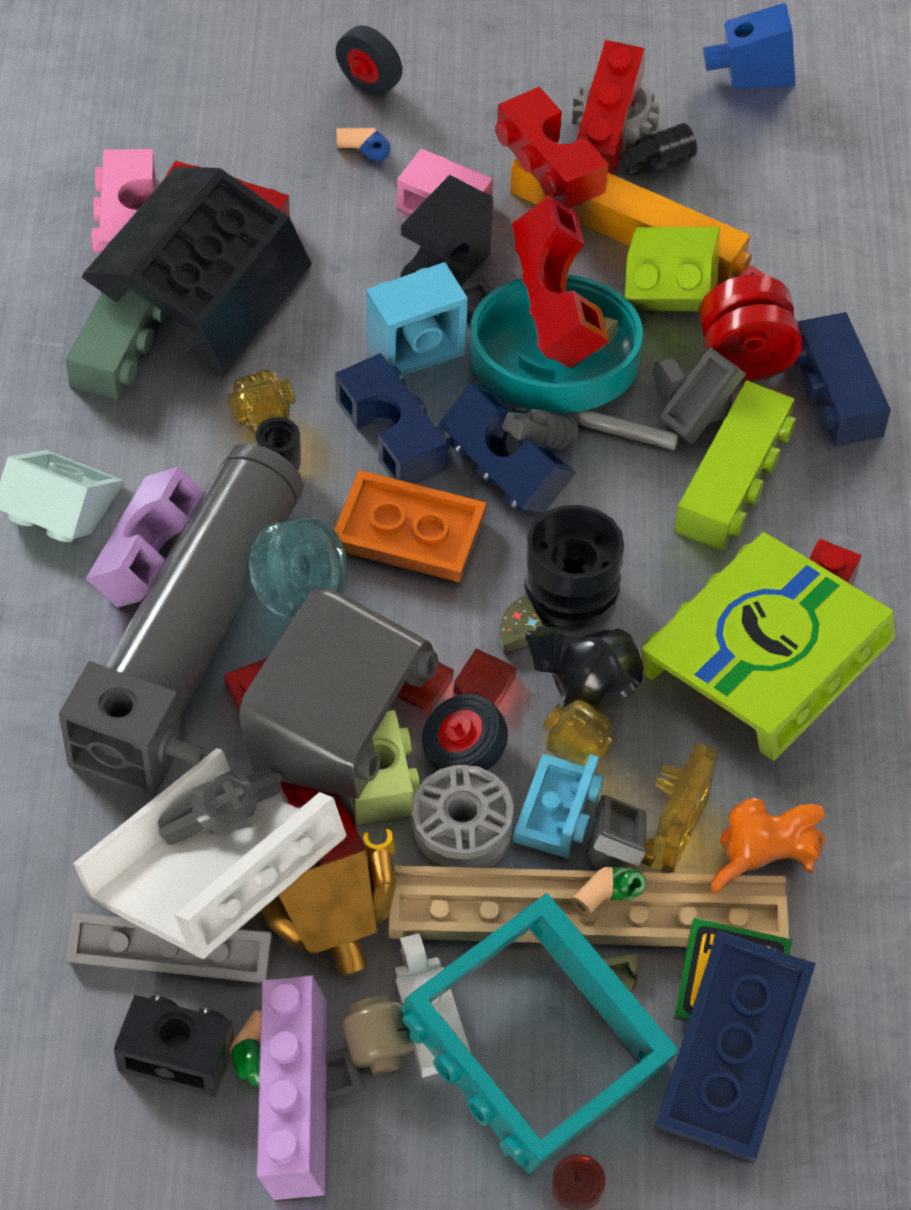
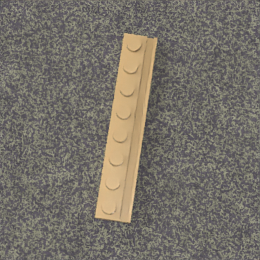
M394 865L397 885L389 913V939H400L419 933L421 939L482 941L546 893L550 895L590 944L687 947L693 918L789 938L787 896L785 894L786 876L739 875L723 889L715 893L710 887L715 874L642 872L647 882L643 894L634 900H604L590 916H585L573 906L571 898L597 871ZM530 930L514 941L540 943Z

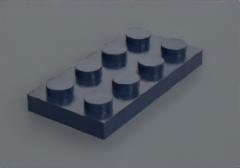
M717 931L654 1128L755 1162L816 963Z

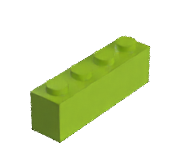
M745 381L678 505L674 528L675 533L720 551H724L731 536L736 538L740 536L748 513L744 512L747 505L755 506L765 483V481L761 480L764 473H773L781 453V449H778L780 442L788 443L794 432L797 418L792 417L791 414L795 398L750 381Z

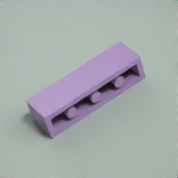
M313 976L262 981L257 1178L273 1200L325 1195V1093L327 1085L328 1002Z

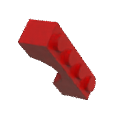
M549 195L512 223L516 240L514 247L520 257L523 270L522 280L527 288L531 304L529 311L535 321L538 333L537 345L545 357L550 360L554 359L571 369L609 342L601 308L575 291H566V281L570 266L585 244L577 213Z

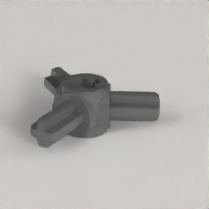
M265 767L247 776L234 773L233 770L219 775L194 788L190 803L161 817L158 821V832L161 838H164L168 844H175L203 829L214 834L224 831L255 815L254 811L257 803L279 794L282 790L280 783L283 780L280 772L275 773L272 767Z

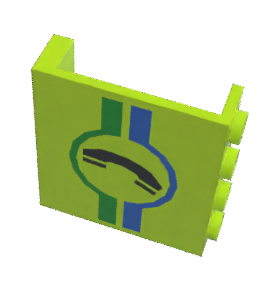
M763 531L752 543L745 544L728 566L721 572L712 575L707 581L705 588L690 602L683 603L678 608L675 616L660 631L653 632L647 638L644 646L641 648L645 673L648 678L654 680L662 671H668L756 729L759 752L775 761L896 639L894 610Z

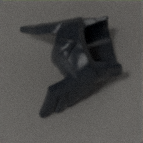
M544 626L537 627L536 630H528L525 634L535 670L548 672L552 675L561 695L563 710L568 717H573L580 713L594 714L590 711L591 708L597 714L598 712L600 714L611 712L622 706L624 701L634 693L635 689L642 682L644 665L632 636L622 629L602 630L582 637L571 638L562 634L555 627ZM585 703L589 705L588 710L585 709Z

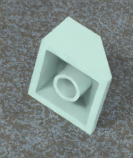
M48 450L8 456L0 481V510L8 513L7 519L13 523L23 526H33V524L46 528V534L49 537L63 542H72L75 538L92 534L121 491L124 480Z

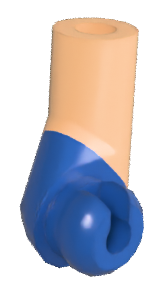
M337 128L336 130L337 148H357L367 158L377 162L383 161L390 154V143L375 128Z

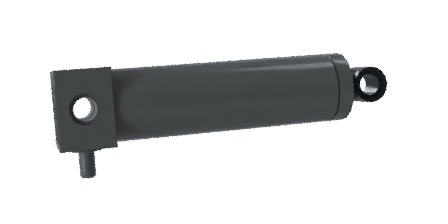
M282 417L269 418L257 427L255 433L256 445L240 444L228 450L106 665L102 666L91 661L87 663L59 712L68 765L155 796L174 759L192 765L199 764L203 759L204 750L202 747L183 741L180 717L302 495L304 485L298 472L301 465L300 431L293 421Z

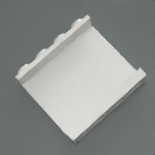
M216 748L202 759L199 764L192 767L73 864L89 901L204 959L347 837L334 798L319 792L300 809L270 797L257 803L254 811L255 815L224 831L214 834L203 829L175 844H168L164 838H161L158 832L159 819L190 803L194 788L230 771L223 750Z

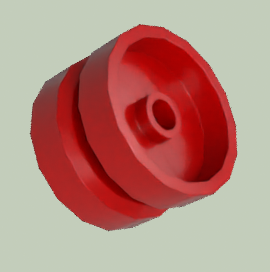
M751 274L732 278L715 286L704 296L699 306V319L706 342V351L711 347L746 373L740 382L764 380L784 372L797 360L802 351V337L798 321L795 318L791 293L782 281L773 277Z

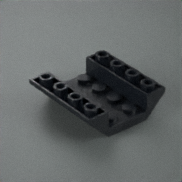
M175 167L85 270L81 278L115 302H118L129 288L194 333L196 337L188 353L218 375L224 377L310 269L312 263L290 217L221 168Z

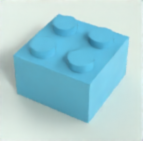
M445 262L429 268H422L415 273L392 281L382 282L366 289L367 347L372 356L381 353L391 367L396 366L403 376L465 355L468 298Z

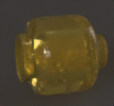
M269 369L237 379L233 384L232 393L227 395L230 411L238 427L245 426L253 433H256L257 427L269 418L282 417L289 419L290 405L296 403L295 394L287 378L280 380L278 375Z
M581 699L571 702L566 708L557 704L543 724V728L549 731L545 740L546 749L557 758L578 765L586 766L590 754L599 756V765L616 740V737L611 734L613 729L612 721Z

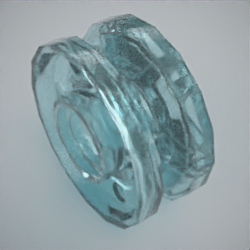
M313 516L298 517L285 522L269 524L258 532L250 547L248 567L251 584L259 600L272 613L285 618L294 617L314 588L332 589L343 594L346 588L348 566L344 547L336 532L326 522Z

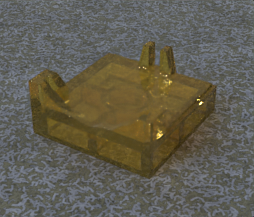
M698 743V745L694 746L684 768L668 765L662 766L660 774L668 776L669 779L666 780L657 776L655 786L667 793L669 799L659 818L656 840L646 839V853L641 861L642 864L663 873L675 872L709 801L719 750Z

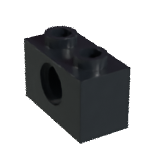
M134 994L113 1049L117 1070L216 1097L230 1058V1047L234 1040L233 1021L228 1020L223 1014L212 1009L202 1008L195 1011L180 1007L171 999L163 996L154 995L146 998ZM174 1036H183L188 1039L186 1043L178 1047H171L165 1044L169 1038Z

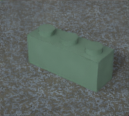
M130 288L118 302H115L101 292L65 359L70 387L118 400L125 386H130L133 383L137 373V363L142 353L147 354L153 342L154 330L158 322L163 323L167 314Z

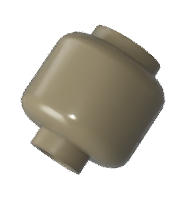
M387 995L363 999L349 1006L350 1013L341 1022V1029L352 1064L359 1068L371 1067L373 1076L386 1074L402 1068L400 1058L407 1056L414 1048V1041L409 1037L411 1031L401 1020L404 1016L401 1012L402 1005L400 1003L390 1002Z

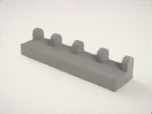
M71 912L65 962L262 983V981L268 980L270 956L274 946V932L238 929L206 958L201 959L120 916Z

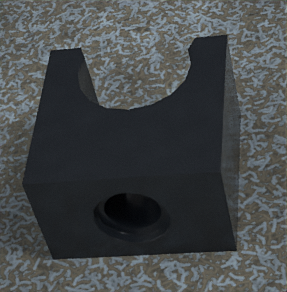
M449 175L401 225V236L420 245V248L414 258L405 265L400 273V277L415 273L422 268H429L445 262L458 284L462 286L490 255L493 197Z

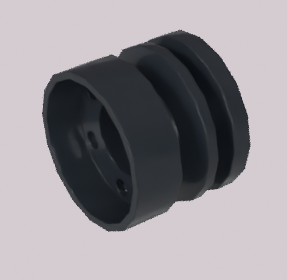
M564 505L544 512L532 523L527 535V564L525 567L524 590L525 595H527L541 619L549 624L564 628H584L603 621L615 609L620 593V570L623 564L624 540L622 531L613 518L595 508L583 505Z

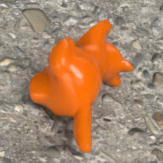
M749 798L736 805L728 816L731 826L725 829L720 838V843L725 848L729 864L715 874L710 887L713 892H719L743 872L760 869L780 859H795L802 864L806 872L812 873L815 860H819L822 847L826 842L824 833L815 828V824L825 817V809L821 805L806 804L794 807L782 815L774 816L770 815L766 810L764 800Z

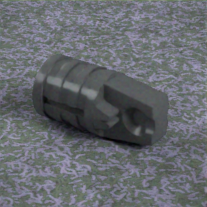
M532 409L527 413L508 412L501 426L503 430L510 432L513 437L519 439L518 444L520 446L526 439L546 444L553 451L560 453L570 451L575 446L579 435L577 421L572 415L540 409Z

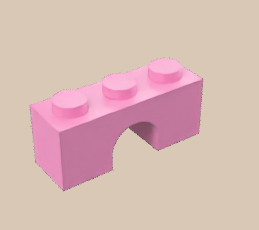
M153 149L103 150V166L95 167V186L97 192L101 191V197H94L93 200L94 221L100 222L99 228H92L93 253H101L137 212L134 209L140 208L156 190Z

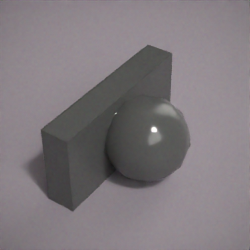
M709 347L658 415V418L687 441L694 444L709 423L720 422L727 416L732 407L731 393L746 373Z
M607 795L601 796L595 809L594 834L589 839L586 849L593 867L597 870L604 867L627 868L630 864L639 867L646 853L645 810Z

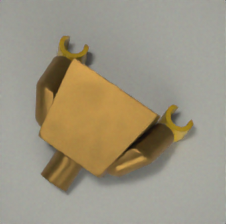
M386 829L387 839L383 844H372L368 831L363 835L365 851L308 869L261 909L268 927L293 948H306L310 955L331 948L339 976L367 968L368 965L359 939L377 933L378 924L384 922L389 917L397 885L393 860L395 845L391 830Z

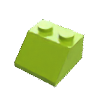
M635 227L627 255L625 300H628L636 311H699V306L704 296L718 284L720 228Z

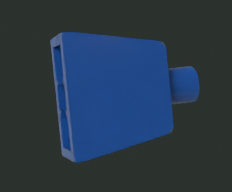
M786 3L727 20L724 23L725 44L703 47L706 71L728 68L732 86L736 89L795 85L793 30Z

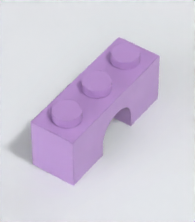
M179 466L146 476L91 568L86 580L117 608L142 601L166 560L158 553L159 550L171 537L182 532L205 491Z

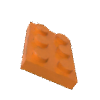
M358 470L330 538L331 549L461 583L486 515L487 502Z

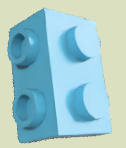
M542 754L513 833L514 843L569 859L574 842L583 844L591 819L590 815L584 814L588 802L597 804L603 787L605 776L597 774L599 756L590 754L586 766Z

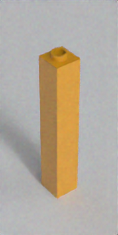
M516 158L511 167L510 193L537 205L547 196L544 194L540 183L530 172L523 170L518 158ZM607 173L605 193L571 208L572 211L577 213L579 224L628 246L631 244L635 227H719L720 242L717 285L736 276H741L742 272L749 267L752 254L747 253L750 240L749 234L610 173Z

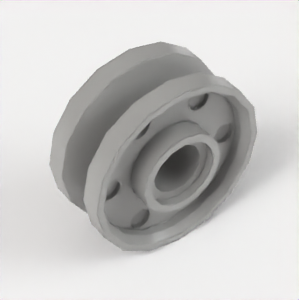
M455 765L439 769L424 779L414 794L411 811L413 821L412 835L417 851L432 866L492 867L502 860L512 843L514 804L509 789L495 774L478 766ZM468 817L472 820L463 823L457 822L454 819Z

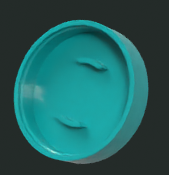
M568 274L566 281L567 292L575 291L600 307L603 317L618 320L619 324L618 332L607 346L589 355L569 369L554 359H548L540 351L537 345L538 333L535 321L529 311L531 304L527 288L522 278L512 280L497 287L485 296L473 313L470 325L471 366L478 380L486 389L492 390L500 399L517 407L557 413H575L597 408L623 394L634 382L639 372L643 326L633 305L628 300H625V297L601 282Z

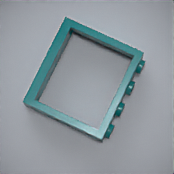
M548 893L544 894L409 994L401 1007V1012L404 1016L401 1020L411 1031L409 1037L415 1043H423L435 1057L433 1063L439 1075L448 1084L453 1085L455 1083L467 1097L466 1105L472 1116L481 1125L486 1126L488 1124L501 1140L499 1145L505 1157L511 1156L519 1167L522 1166L529 1176L666 1068L679 1052L678 1048ZM528 930L534 934L639 1061L637 1065L542 1140L431 1004Z

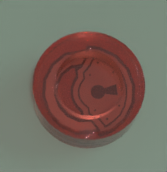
M573 1154L563 1158L556 1165L552 1178V1191L556 1200L562 1206L570 1210H588L601 1200L605 1187V1173L595 1159L583 1154Z

